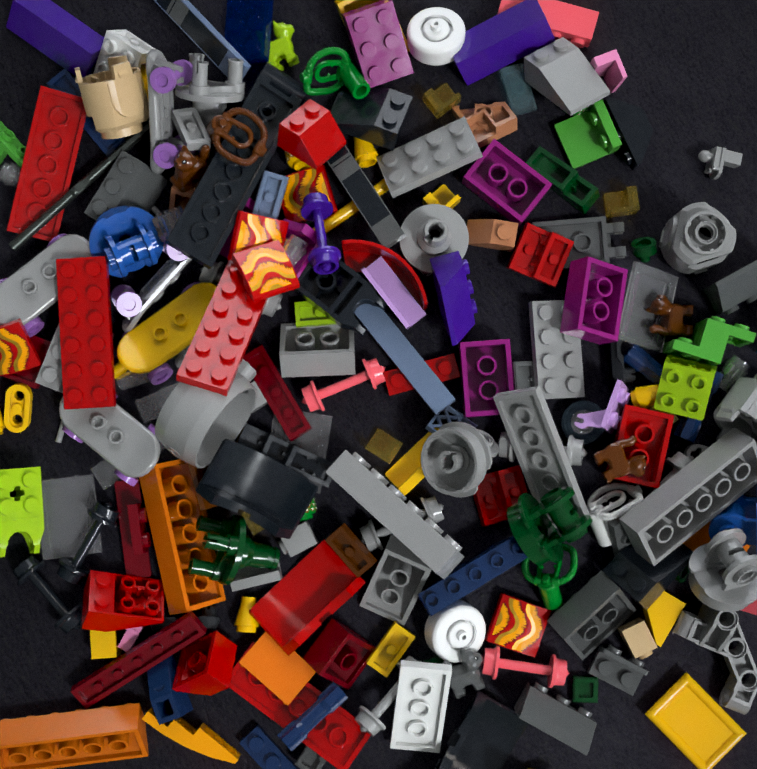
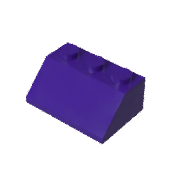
M459 251L429 259L441 317L452 346L457 345L475 325L474 314L477 313L475 300L470 298V294H474L471 280H467L466 277L467 274H470L467 259L462 260Z

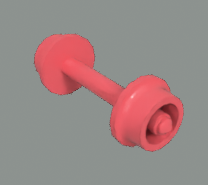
M377 358L371 360L362 359L366 371L320 390H317L312 380L308 386L301 389L304 396L301 403L307 404L310 412L316 410L325 411L321 399L369 379L375 390L379 384L386 381L383 375L386 367L380 366Z
M497 645L495 648H484L481 674L489 675L494 680L497 677L498 668L548 675V688H552L554 685L564 686L566 677L570 674L567 670V660L557 658L556 654L551 655L549 665L500 658V646Z

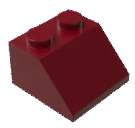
M332 618L303 659L318 675L349 690L367 665L366 660L376 647L348 626Z

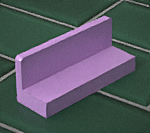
M382 256L368 267L361 269L407 330L427 315Z

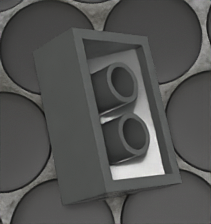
M122 150L84 213L94 221L105 211L118 206H135L150 213L151 208L155 206L169 180L160 174H154L148 165ZM130 235L122 236V238L128 239L130 237Z
M757 260L702 289L716 315L725 312L727 316L740 309L737 304L745 300L749 304L757 299Z
M601 570L582 589L574 593L569 601L556 610L547 622L583 661L637 610L622 590Z
M527 682L514 706L517 716L587 756L597 722L591 717L593 713L581 706L578 709L569 705L571 701L560 694L554 697L547 693L549 690L547 687L538 682H535L534 685Z

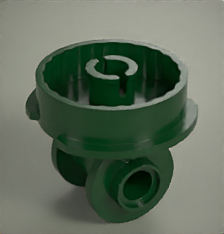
M557 487L540 498L541 503L532 495L523 493L518 497V502L507 509L509 526L518 545L536 565L540 566L548 561L554 563L563 559L561 542L567 541V543H571L588 532L587 527L592 523L593 519L590 515L580 517L578 512L573 509V505L569 500L575 494L572 487L564 489ZM546 513L549 514L550 518L552 519L558 530H556L555 527L552 525Z

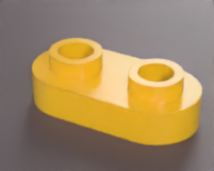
M24 383L12 385L7 389L5 395L4 424L9 431L14 433L24 431L31 423L33 393L31 388ZM18 391L23 392V399L17 396ZM20 415L22 417V422H18L15 419V416Z

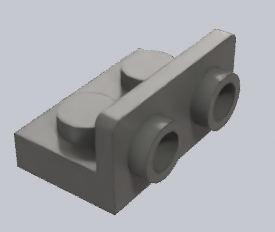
M600 645L587 672L633 696L643 675L647 676L649 672L643 667L645 663L632 656L630 659L621 656L622 651L612 645H608L607 648Z

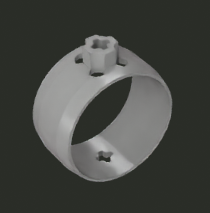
M242 359L227 397L179 382L159 413L155 425L156 438L178 459L197 468L209 466L224 439L234 441L254 409L257 390L250 382L256 376V370Z

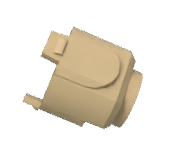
M126 55L107 58L109 70L85 77L81 76L79 67L74 68L76 73L75 82L79 85L86 115L93 118L95 129L100 132L102 139L123 138L143 130L142 122L147 121L149 118L148 98L141 69L131 67Z

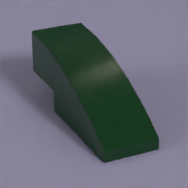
M541 146L538 147L526 162V164L552 183L551 190L584 215L600 197L596 186L579 176L577 170Z

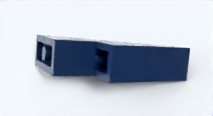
M514 535L492 544L476 557L459 564L445 580L441 577L417 595L431 617L528 557L518 545Z

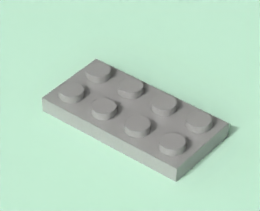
M464 116L395 148L393 151L378 156L377 162L390 194L395 198L482 158L483 155Z
M565 300L531 301L528 303L535 386L540 385L545 400L585 397L581 339L560 333Z

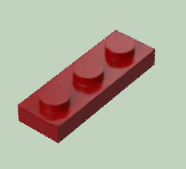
M454 353L425 361L441 382L460 378ZM398 368L383 372L389 396L415 390Z

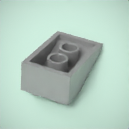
M564 37L524 57L525 82L570 116L610 95L609 88L580 49Z
M391 534L359 606L404 626L419 597L417 594L421 592L431 569L397 537Z

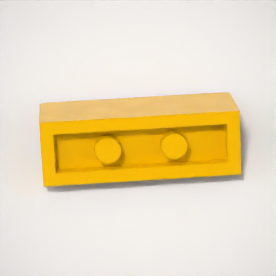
M428 432L385 473L386 477L404 496L425 477L421 467V451L425 441L432 434L431 432Z

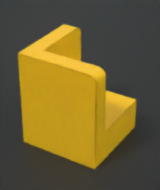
M443 184L432 194L429 192L423 198L422 204H440L453 209L460 202L461 197L458 194L455 196Z
M90 630L91 659L117 658L122 654V650L117 647L119 644H117L116 631L102 632Z

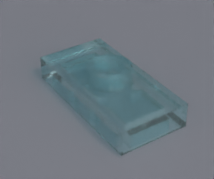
M523 63L500 69L499 74L513 113L519 116L535 111L537 106L531 87L525 82Z

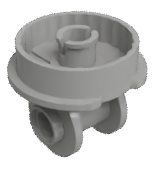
M464 422L446 423L438 431L432 433L425 441L421 451L422 471L428 483L440 493L453 497H468L474 495L479 490L478 485L483 481L487 470L491 468L492 457H496L500 449L493 437L483 430L476 429Z
M739 528L720 531L712 537L709 543L696 548L688 562V569L690 571L688 579L692 592L702 603L718 611H739L757 600V555H749L742 547L746 541V535Z

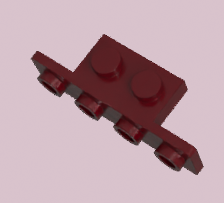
M140 480L135 486H131L125 481H116L115 492L117 507L120 512L119 523L126 575L150 577L152 571L148 547L151 546L149 532H146L145 522H147L148 517L146 508H143Z

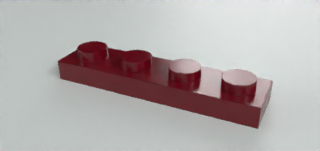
M261 345L244 355L243 359L256 370L257 374L253 379L289 440L292 442L313 429L264 346Z

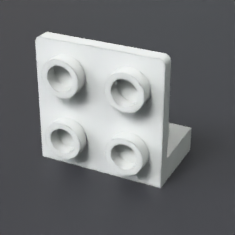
M106 30L94 73L109 70L107 58L123 55L127 56L131 67L140 68L141 64H146L148 52L155 48L128 30Z

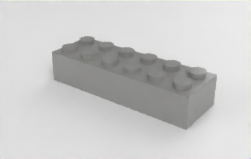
M734 427L619 518L635 552L655 566L757 484V444L755 439Z
M345 450L328 468L326 473L431 570L445 580L465 557L460 553L462 547L448 534L443 538L441 534L444 531L429 517L423 520L422 518L425 514L410 500L406 504L405 500L407 497L392 484L387 487L389 481L377 470L372 468L369 471L372 466L357 452L351 455Z

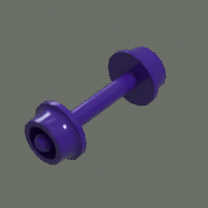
M310 193L304 197L300 211L304 219L314 221L318 247L309 252L308 261L316 273L322 275L331 274L338 270L341 259L340 250L337 247L328 246L324 219L333 213V205L328 201L324 193Z

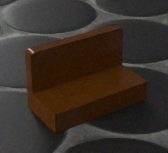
M345 523L325 539L357 578L378 561Z

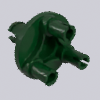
M235 514L230 519L221 518L218 520L199 515L196 522V531L206 532L203 540H207L202 542V547L204 549L217 550V555L213 562L191 558L188 574L206 576L210 580L218 581L219 584L229 585L234 580L238 569H243L247 566L268 568V570L277 568L280 559V549L254 542L246 535V522L243 516Z

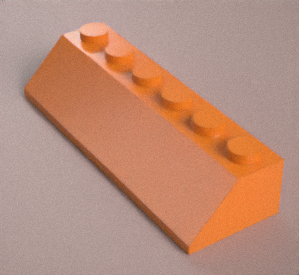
M178 459L156 464L148 474L139 477L169 615L187 613L191 610L194 611L226 601L223 584L210 580L206 576L188 574L191 558L213 562L216 558L215 550L202 547V542L207 541L203 540L206 532L196 531V522L199 515L207 517L206 509L200 511L188 463Z
M127 703L111 707L102 706L87 710L78 709L64 713L54 712L48 715L27 716L16 719L0 720V769H54L148 757L146 724L142 720L144 714L140 703Z

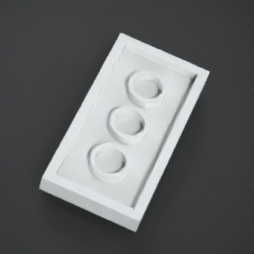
M401 660L390 739L391 749L440 753L452 665Z

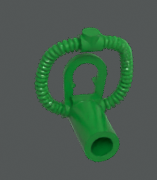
M338 47L323 48V50L321 49L316 52L308 61L304 72L300 73L299 76L300 81L303 83L305 94L310 96L334 93L343 84L355 99H362L370 92L369 84L351 62L349 54ZM329 54L340 55L342 57L341 60L322 61L314 70V77L318 82L325 83L338 80L336 84L328 88H311L313 68L316 62ZM338 66L336 74L330 75L328 73L327 76H319L322 68Z
M562 543L563 551L570 554L571 563L567 574L562 578L560 577V579L559 574L562 560L554 565V574L542 573L543 565H537V576H533L529 571V558H526L521 563L524 577L535 586H538L543 604L548 610H556L562 606L563 599L559 586L569 582L576 573L578 556L575 548L570 544Z

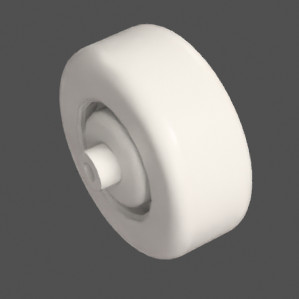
M431 7L418 12L410 20L407 27V44L410 53L419 62L432 66L445 65L454 61L453 56L461 49L465 41L466 30L463 20L454 11L443 7Z
M457 600L430 617L429 615L424 630L425 640L429 648L441 659L453 663L461 662L460 648L466 651L477 652L482 646L486 634L484 618L469 603Z

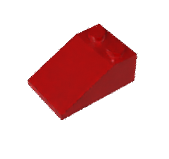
M627 404L624 405L613 443L620 439H628L631 435H634L637 438L636 443L624 448L626 459L629 460L635 455H646L645 461L647 465L644 475L640 477L627 474L614 480L654 489L659 487L674 415Z

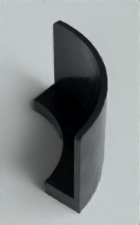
M224 439L195 491L210 504L226 508L235 513L239 509L251 515L249 520L258 524L275 537L290 539L318 491V486L279 461L246 445Z
M478 691L465 710L459 728L455 727L447 742L449 747L443 758L438 760L435 769H502L509 754L529 726V723L520 719L515 711Z

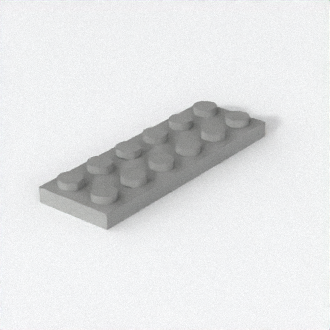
M540 385L497 393L493 399L532 496L541 503L540 498L557 487H561V489L572 487L575 494L569 500L573 505V509L578 512L580 517L590 515ZM546 513L552 525L555 528H557L552 519L550 518L549 514Z

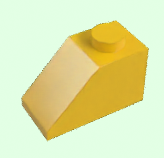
M665 591L647 611L643 608L647 627L656 645L660 647L686 605Z

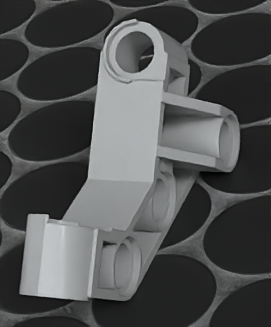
M704 603L698 616L682 610L672 634L676 633L699 646L723 655L730 674L720 693L719 704L740 714H747L757 693V667L739 625L738 614L736 611H718ZM731 642H738L734 649H729ZM750 673V677L746 681H741L744 674Z

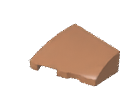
M505 101L494 102L490 105L483 103L475 104V108L459 110V105L452 107L456 120L465 116L479 148L490 144L493 139L498 140L517 130V116Z

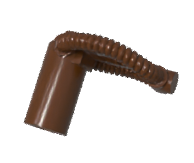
M240 107L229 109L227 112H223L222 115H216L205 127L211 139V144H214L217 152L220 155L222 154L227 160L239 165L250 166L257 161L258 157H263L267 151L268 131L266 125L249 109ZM234 115L249 117L260 130V139L257 141L249 158H240L227 152L220 143V140L224 138L239 149H245L252 144L254 138L252 130L247 125L233 119L232 116ZM232 125L247 133V142L239 143L235 140L234 136L228 135Z

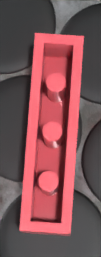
M501 0L498 14L524 0ZM537 0L546 16L555 40L564 37L578 48H588L599 15L598 11L557 0Z

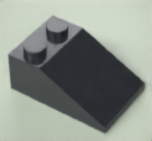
M341 87L330 112L342 133L393 151L408 117L413 96L391 88H370V92L366 97L355 99L347 87Z
M682 543L658 564L653 566L636 553L632 544H630L613 558L603 569V572L647 611L688 565L693 551Z

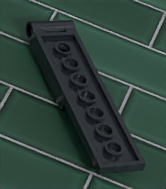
M269 62L264 64L240 108H246L254 112L266 125L268 131L267 151L263 157H258L257 161L252 165L242 166L227 160V158H224L222 154L220 155L215 150L208 167L165 242L167 245L207 269L212 268L235 225L238 210L242 211L277 148L279 123L298 109L306 95L302 84ZM235 115L233 119L247 125L252 130L254 137L252 144L245 149H239L224 138H222L220 143L227 152L240 158H249L257 141L260 139V130L249 117ZM232 125L228 135L234 136L235 140L239 143L247 142V133Z

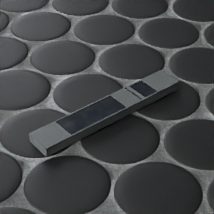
M347 146L342 147L327 162L382 246L390 248L405 238L406 235Z

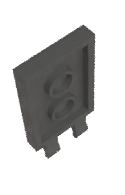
M606 216L532 222L533 225L541 229L554 232L574 241L563 270L569 269L570 261L587 256L609 264V259H622L627 256L626 246L611 247L610 235H620L625 232L624 222L606 223Z

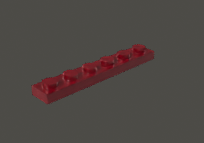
M191 610L73 685L70 692L87 709L205 635L207 628Z

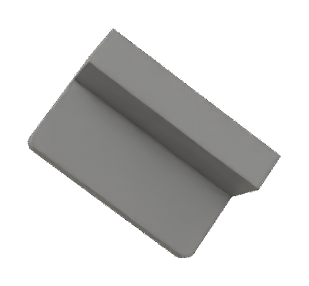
M194 107L172 110L171 118L183 145L189 151L198 150L200 154V149L203 145L211 147V139L198 111Z
M280 563L273 570L251 566L238 569L234 580L230 583L232 592L281 580L283 576Z

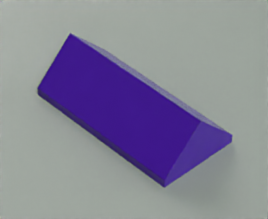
M13 0L6 25L8 30L65 68L75 77L74 68L76 67L80 68L82 77L92 74L104 40L103 36L51 0Z
M524 0L467 30L464 44L453 58L468 86L554 42L555 38L538 1Z

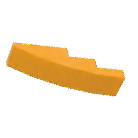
M153 707L142 718V720L161 734L193 751L234 764L240 758L241 753L205 723H202L196 730L180 717L172 722L169 721L159 725Z

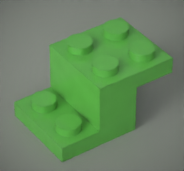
M711 316L695 323L691 340L684 337L672 339L663 344L661 353L715 366L721 364L727 343L737 347L754 343L756 333L749 331L750 327L735 323L732 326L726 324V320L723 318Z

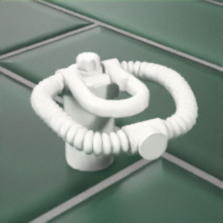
M621 482L611 483L598 488L589 497L587 509L593 519L590 525L600 546L607 547L612 545L608 522L622 516V514L624 515L644 499L639 485L634 486ZM621 490L627 491L635 499L622 506V508L609 513V511L626 501V494ZM607 491H611V492H608L607 494H605L604 496H602L601 498H599L601 495H603V493H605V492H607ZM614 496H620V498L613 503L609 502V505L605 507L602 505V503L607 502L608 499Z

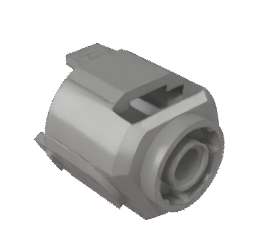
M706 202L693 203L684 207L666 223L661 233L659 247L664 259L672 268L684 274L696 275L721 263L733 251L736 243V229L722 213ZM700 228H707L711 232V237L704 236L700 232Z
M757 374L754 378L739 377L715 409L714 419L721 429L716 440H719L735 427L755 439L757 444Z

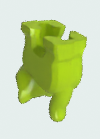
M273 21L276 40L266 42L265 34L261 31H257L255 36L258 38V46L264 60L283 71L284 67L279 64L281 60L286 59L290 67L299 63V58L294 53V46L291 41L295 30L291 24Z

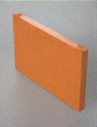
M266 631L239 661L241 667L248 670L287 706L316 673L295 651L288 656Z

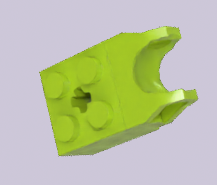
M41 467L0 470V557H5L8 540L16 532L24 536L30 553L36 554L40 552V542L44 532ZM14 489L16 491L15 498L10 497V492L14 491Z

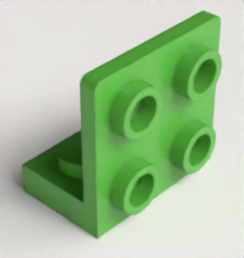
M603 99L593 103L590 110L559 122L554 126L570 166L574 169L612 154L622 145Z

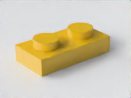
M394 621L366 660V664L387 678L415 639V635Z

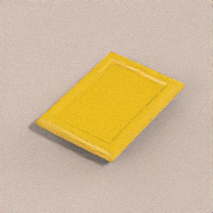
M687 672L645 713L648 719L698 769H712L747 734Z

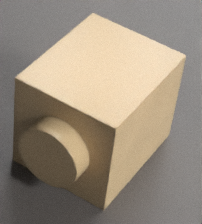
M640 617L617 628L630 655L635 659L638 657L639 659L647 658L653 654L652 650L658 648L645 621Z

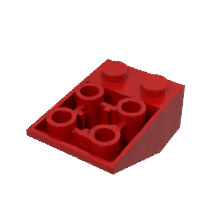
M90 570L84 587L81 629L110 632L164 622V588L162 580Z

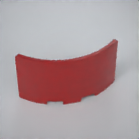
M354 239L341 241L346 265L358 274H363L361 271L363 267H368L382 256L417 303L426 311L428 302L423 285L413 268L400 255L385 246L371 241Z
M323 540L249 610V614L289 656L322 625L321 623L327 617L338 610L366 582L361 577L357 578L328 543Z

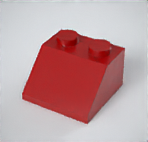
M311 99L279 123L277 146L315 170L346 145V139L331 112Z
M214 631L182 648L172 689L176 692L212 696L229 688L237 645L218 631Z

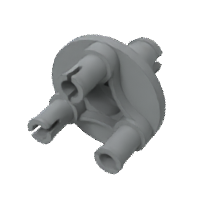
M189 53V62L193 65L192 82L184 86H176L175 95L181 99L192 101V105L198 111L205 127L216 115H222L227 107V103L244 100L245 82H242L243 59L229 58L228 81L217 82L207 80L209 62L204 61L205 55Z
M440 204L421 206L412 211L401 226L406 235L405 238L399 241L402 254L407 262L423 275L427 274L429 276L432 274L430 258L459 251L462 259L465 256L469 244L467 226L462 217L455 210ZM431 230L439 231V238L431 240L429 232Z

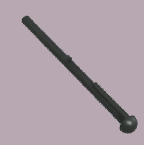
M149 118L144 123L141 132L129 136L12 240L9 245L17 251L115 163L122 150L128 152L150 132Z

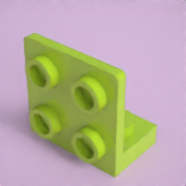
M667 355L654 409L702 421L705 416L717 366Z

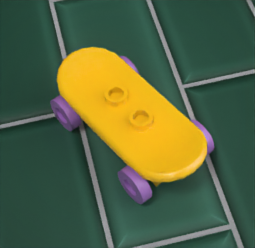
M194 282L188 285L181 295L142 323L135 325L131 331L124 332L117 347V357L120 364L132 373H148L147 377L153 385H158L168 380L173 374V370L165 362L190 346L217 286L208 282Z

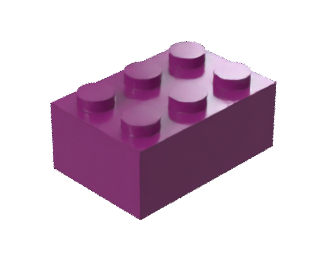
M380 0L342 13L359 71L370 88L414 73L392 0Z
M493 139L482 153L483 157L477 159L464 175L462 184L509 221L518 223L519 228L548 192L552 183L497 140Z
M589 256L570 261L560 333L599 345L617 342L628 270Z
M510 339L460 342L458 348L464 418L500 415L493 397L497 393L514 390Z

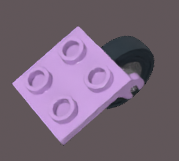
M617 379L606 410H602L597 404L590 401H578L571 404L562 416V430L565 436L569 438V435H573L575 439L584 440V446L599 441L605 432L613 435L614 429L617 430L621 418L622 407L625 404L628 405L630 400L629 389L624 382Z

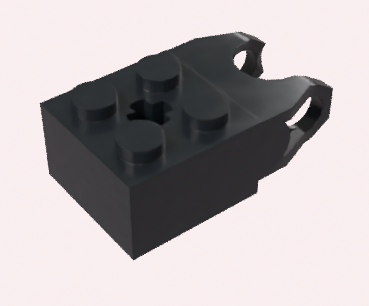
M341 260L339 261L338 270L326 275L316 273L313 266L308 263L298 278L300 288L293 290L341 328L355 331L362 337L365 335L366 330L354 316L356 309L363 304H370L382 310L387 307V303L377 295L372 285ZM331 280L332 285L330 287H323V281L328 282Z

